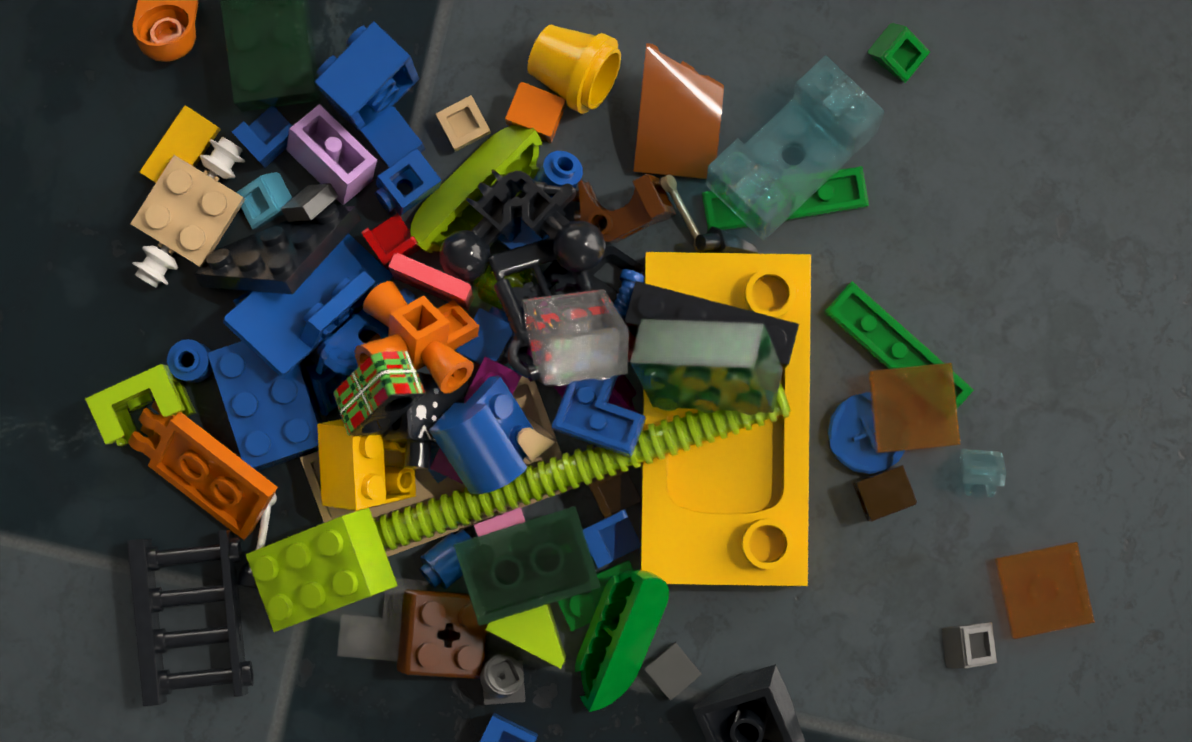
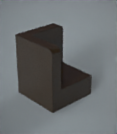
M903 465L853 483L867 521L880 519L914 506L917 503Z
M619 469L616 470L615 476L605 474L603 480L599 481L597 478H593L592 483L588 484L605 519L642 501L628 471L622 472Z

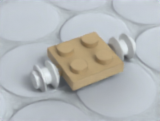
M221 137L219 142L210 139V143L214 147L211 155H200L203 166L209 169L210 172L206 169L202 172L176 155H173L131 222V225L159 241L158 246L161 247V250L154 245L143 246L142 249L147 255L143 263H132L139 268L135 275L155 288L160 281L168 285L164 277L168 269H178L175 258L168 255V252L173 254L175 251L201 267L206 262L207 257L214 251L246 200L241 195L218 182L220 178L217 175L223 179L236 177L231 170L235 162L245 163V160L239 156L243 149L224 137Z

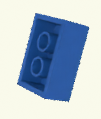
M374 21L367 28L362 25L351 34L346 42L349 47L338 58L334 55L328 58L318 69L317 74L320 77L315 81L327 102L363 137L364 135L360 129L386 109L394 106L419 80L411 56Z
M243 341L207 353L242 460L256 471H260L319 450L317 424L322 423L302 361L284 377H281Z

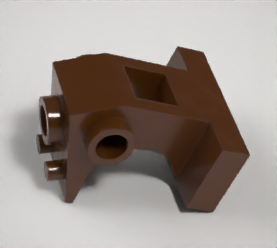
M649 174L632 181L635 189L630 202L617 210L610 211L604 208L598 201L590 183L583 180L578 182L579 191H576V196L573 199V202H580V210H575L574 221H586L597 226L604 236L605 243H617L659 221L663 222L677 215V212L667 192L661 186V179ZM606 218L607 227L603 230L601 223Z

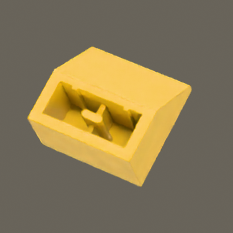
M342 419L317 424L322 506L361 510L416 497L415 469L404 468L406 444L386 441L382 435L349 436Z

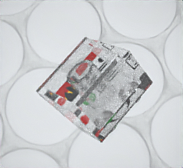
M604 289L523 299V309L533 362L545 385L563 386L573 381L588 379L606 380L612 376L627 374L629 330Z

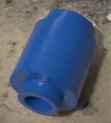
M554 151L545 157L534 181L546 182L547 185L552 186L571 184L576 189L578 182L582 178L583 168L580 161L573 154L566 151Z
M186 339L177 342L171 347L167 356V365L170 372L176 378L190 383H199L206 380L213 372L207 354L211 350L206 345L195 340ZM189 353H192L195 359L191 367L185 368L184 360Z
M461 529L456 534H448L420 557L423 566L419 570L433 588L440 585L447 589L477 565L476 559L482 553L474 540Z

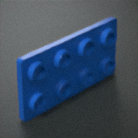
M347 234L293 294L254 291L225 316L223 323L279 376L284 377L318 347L329 334L333 333L354 312L358 311L363 306L367 295L376 286L383 282L391 281L392 273L350 234Z

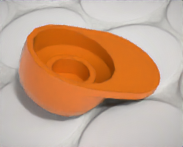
M138 0L133 20V34L143 54L150 59L162 62L177 60L188 54L196 41L195 21L198 0Z

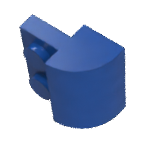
M490 376L466 403H454L432 426L429 432L469 493L484 494L504 487L527 469L523 462L527 455L517 442V434L523 428H534L501 376Z

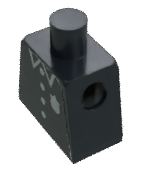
M417 372L425 394L391 425L382 436L386 441L406 444L404 468L428 470L431 448L439 447L429 430L454 403H464L468 382H465L460 388L451 393H443L431 374Z

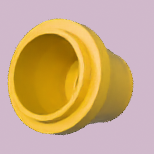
M550 24L543 29L536 39L529 55L527 70L529 75L535 77L560 97L566 99L567 106L570 109L584 114L590 109H596L600 106L612 89L621 64V52L618 49L617 40L604 33L591 35Z

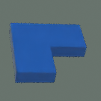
M581 350L553 421L552 429L632 457L646 417L645 415L608 403L620 372L621 364Z

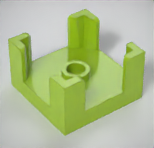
M164 364L155 366L85 398L105 444L110 445L116 441L119 447L129 444L128 441L131 434L135 430L137 431L128 408L130 411L142 408L153 402L152 397H154L164 417L176 415L180 412L189 417L196 413L182 380L176 378L170 372L169 367Z

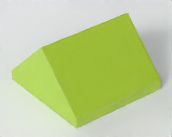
M549 601L495 617L486 628L487 631L560 669L565 661L566 655Z

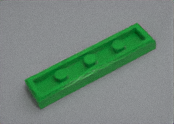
M862 166L707 191L701 194L708 231L711 226L729 231L869 207Z
M853 281L824 311L829 318L945 421L951 417L974 391L972 387Z

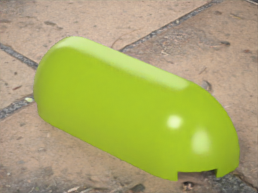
M511 125L487 139L417 210L410 230L411 237L414 236L418 242L417 245L429 253L440 251V247L447 236L455 231H471L482 220L483 216L465 199L469 198L477 202L483 196L478 185L484 183L491 187L497 179L492 173V169L502 177L513 171H521L528 174L533 180L539 170L536 164L539 157V145H542L537 131L534 128L529 129Z

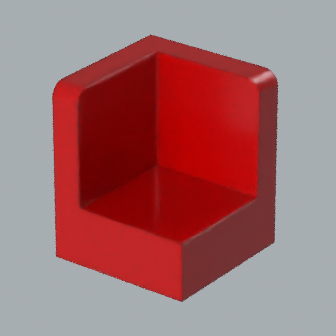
M398 213L370 231L369 228H366L361 232L387 270H390L389 264L394 254L399 253L409 257L421 249L417 245L418 242L415 237H411L410 230Z

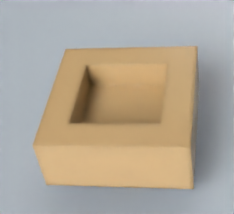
M472 95L436 113V117L455 152L491 133Z

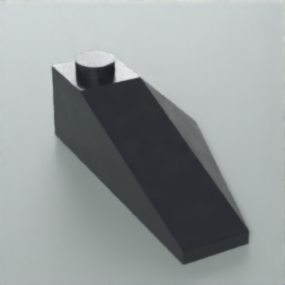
M776 664L736 676L693 707V712L707 742H805L792 700Z

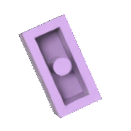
M320 104L290 128L286 150L320 184L331 183L339 196L336 199L342 205L346 204L372 182L377 159Z

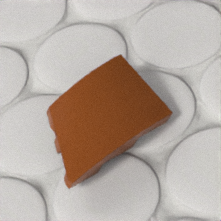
M646 43L633 172L670 174L672 176L714 180L724 85L708 75L699 74L694 67L683 61L681 63L676 62L659 52L658 47L650 43Z

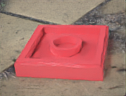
M399 253L393 255L389 269L394 279L447 302L455 300L463 309L469 310L474 299L470 284Z

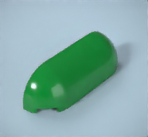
M627 570L620 575L611 577L604 588L575 664V672L581 671L582 685L586 694L580 696L589 712L602 709L620 698L632 685L640 671L669 599L667 583L651 572Z

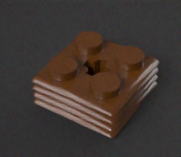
M406 589L403 594L397 671L408 675L480 679L485 656L489 597L478 594ZM446 627L449 630V637L444 641L438 639V630H445Z

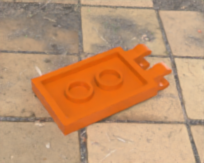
M154 401L152 408L160 415L154 414L150 409L145 408L139 418L142 424L141 431L149 437H144L135 430L130 436L129 445L134 450L144 453L151 459L148 464L151 469L241 539L245 540L255 529L278 487L182 412L177 413L175 416H162L156 401Z

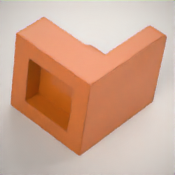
M521 82L505 117L506 125H516L529 129L534 128L542 140L552 143L566 109V99Z

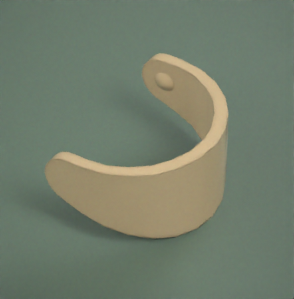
M525 415L534 429L529 427L521 429L517 434V442L527 455L525 458L532 462L554 445L557 440L541 425Z

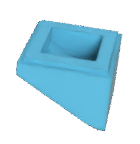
M278 172L261 175L236 192L246 199L241 209L252 230L283 215L280 208L292 199L288 188Z

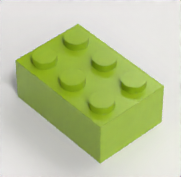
M369 508L340 516L245 554L274 632L398 586Z

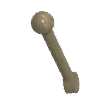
M670 174L662 177L660 181L661 186L666 192L670 193L694 238V249L698 252H705L706 250L700 251L696 248L695 239L700 233L676 189V179Z

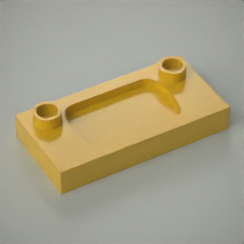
M646 252L644 283L791 321L798 323L799 327L787 368L644 331L643 415H645L646 420L642 428L643 430H647L648 425L652 423L655 426L661 425L660 421L664 419L671 422L675 415H679L680 418L685 417V412L691 411L693 414L697 413L698 408L702 406L705 410L709 409L710 404L714 402L717 405L723 404L722 400L725 398L733 401L737 394H741L742 397L747 396V391L753 390L754 393L759 392L760 387L764 385L767 389L773 387L772 383L776 381L782 384L791 412H789L790 416L784 418L783 415L777 416V421L771 422L770 419L765 420V425L759 426L758 423L753 424L752 429L748 431L745 427L739 429L740 433L736 435L733 432L727 433V438L724 439L717 436L715 437V442L709 443L708 440L702 441L703 446L696 447L694 444L690 446L689 451H684L682 448L678 450L677 455L672 456L671 453L665 454V459L660 460L658 457L653 458V463L647 464L646 461L642 462L640 570L659 576L667 584L808 586L811 254Z

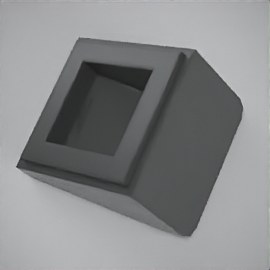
M992 622L942 628L947 668H970L997 663Z

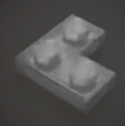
M395 578L398 586L385 591L383 617L342 614L338 656L397 661L404 591L406 589L427 591L428 582L418 579Z

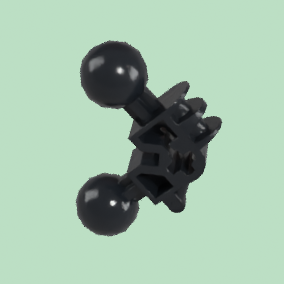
M492 169V173L497 179L491 187L484 183L478 185L483 196L477 202L469 198L465 199L483 216L482 220L471 231L461 230L453 232L444 239L440 247V264L446 274L462 281H473L485 274L490 265L488 261L491 256L489 247L501 234L512 242L521 232V218L542 240L546 235L554 240L553 250L555 259L561 267L570 272H589L600 264L605 254L604 236L597 226L586 221L570 222L564 217L566 213L563 209L576 196V190L571 184H564L563 186L547 185L546 182L533 181L528 174L521 171H513L502 177L494 169ZM523 191L527 194L524 198L520 199L516 196L517 193Z

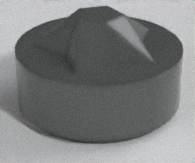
M504 654L492 657L483 665L480 672V682L483 689L489 695L500 699L513 695L520 689L524 680V673L520 663L515 658Z

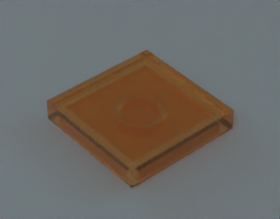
M952 363L868 372L877 453L961 445Z
M1077 542L995 558L1012 639L1095 623Z

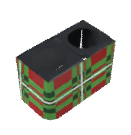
M386 351L371 355L333 392L349 436L382 435L425 394L407 351Z

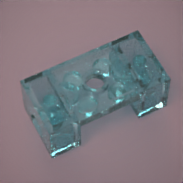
M825 55L796 82L793 99L746 144H743L737 138L708 165L706 186L764 241L879 131L885 111ZM788 147L799 148L804 154V160L798 165H789L782 159V151Z

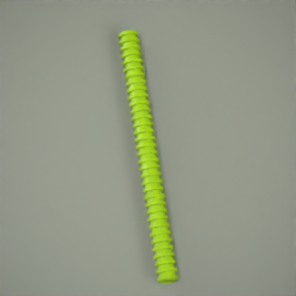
M778 381L773 382V387L768 389L765 385L761 386L760 391L756 393L753 390L747 391L748 395L744 397L741 394H737L733 401L725 398L722 400L723 404L717 405L714 402L710 404L709 409L705 410L702 406L698 408L697 413L685 412V417L682 418L679 415L673 416V421L661 420V425L655 426L654 423L649 424L647 430L642 429L632 457L599 446L594 447L593 444L587 445V450L585 451L578 448L574 450L573 455L567 452L563 453L562 458L559 460L557 457L550 458V463L546 464L544 461L538 462V467L535 468L532 465H528L527 469L519 477L495 491L484 494H470L465 487L464 492L454 490L452 496L442 494L438 501L435 498H431L426 505L423 502H419L414 509L411 506H407L402 513L399 510H395L390 517L387 514L381 515L379 521L373 518L385 552L388 547L391 550L398 549V544L400 543L403 546L410 545V540L412 539L415 542L422 541V536L424 535L427 538L434 537V532L436 531L439 534L446 533V528L448 527L451 530H455L458 528L459 523H462L464 526L469 525L471 519H474L476 522L481 521L483 515H486L488 518L493 517L495 511L505 513L507 507L517 509L519 508V503L522 502L524 505L531 504V499L534 498L536 501H541L545 494L549 497L555 496V491L560 490L561 493L567 492V487L572 486L573 489L579 488L581 482H584L586 485L591 484L593 478H597L599 481L603 480L605 474L615 476L616 470L621 469L622 472H626L629 470L628 466L631 465L635 468L641 467V462L646 461L647 464L653 463V458L658 457L660 460L665 459V454L671 453L672 456L677 455L678 450L682 448L684 451H689L690 446L694 444L696 447L703 446L702 441L708 440L709 443L715 442V437L717 436L724 439L727 438V433L733 432L736 435L740 433L739 429L745 427L747 431L751 430L752 425L756 423L759 426L765 425L764 421L768 419L771 422H775L779 415L787 418L790 416L789 412L791 410L782 384H779Z

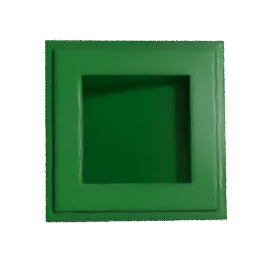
M890 23L867 53L896 78L906 83L929 55L930 51L906 26Z

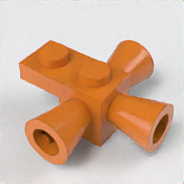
M392 281L379 284L367 295L363 303L364 312L389 327V332L386 338L356 346L355 358L358 366L368 357L378 352L407 351L416 371L426 366L443 393H451L457 390L469 379L473 372L474 364L454 351V349L478 337L479 325L455 300L436 308L425 296H422L407 304L396 284Z

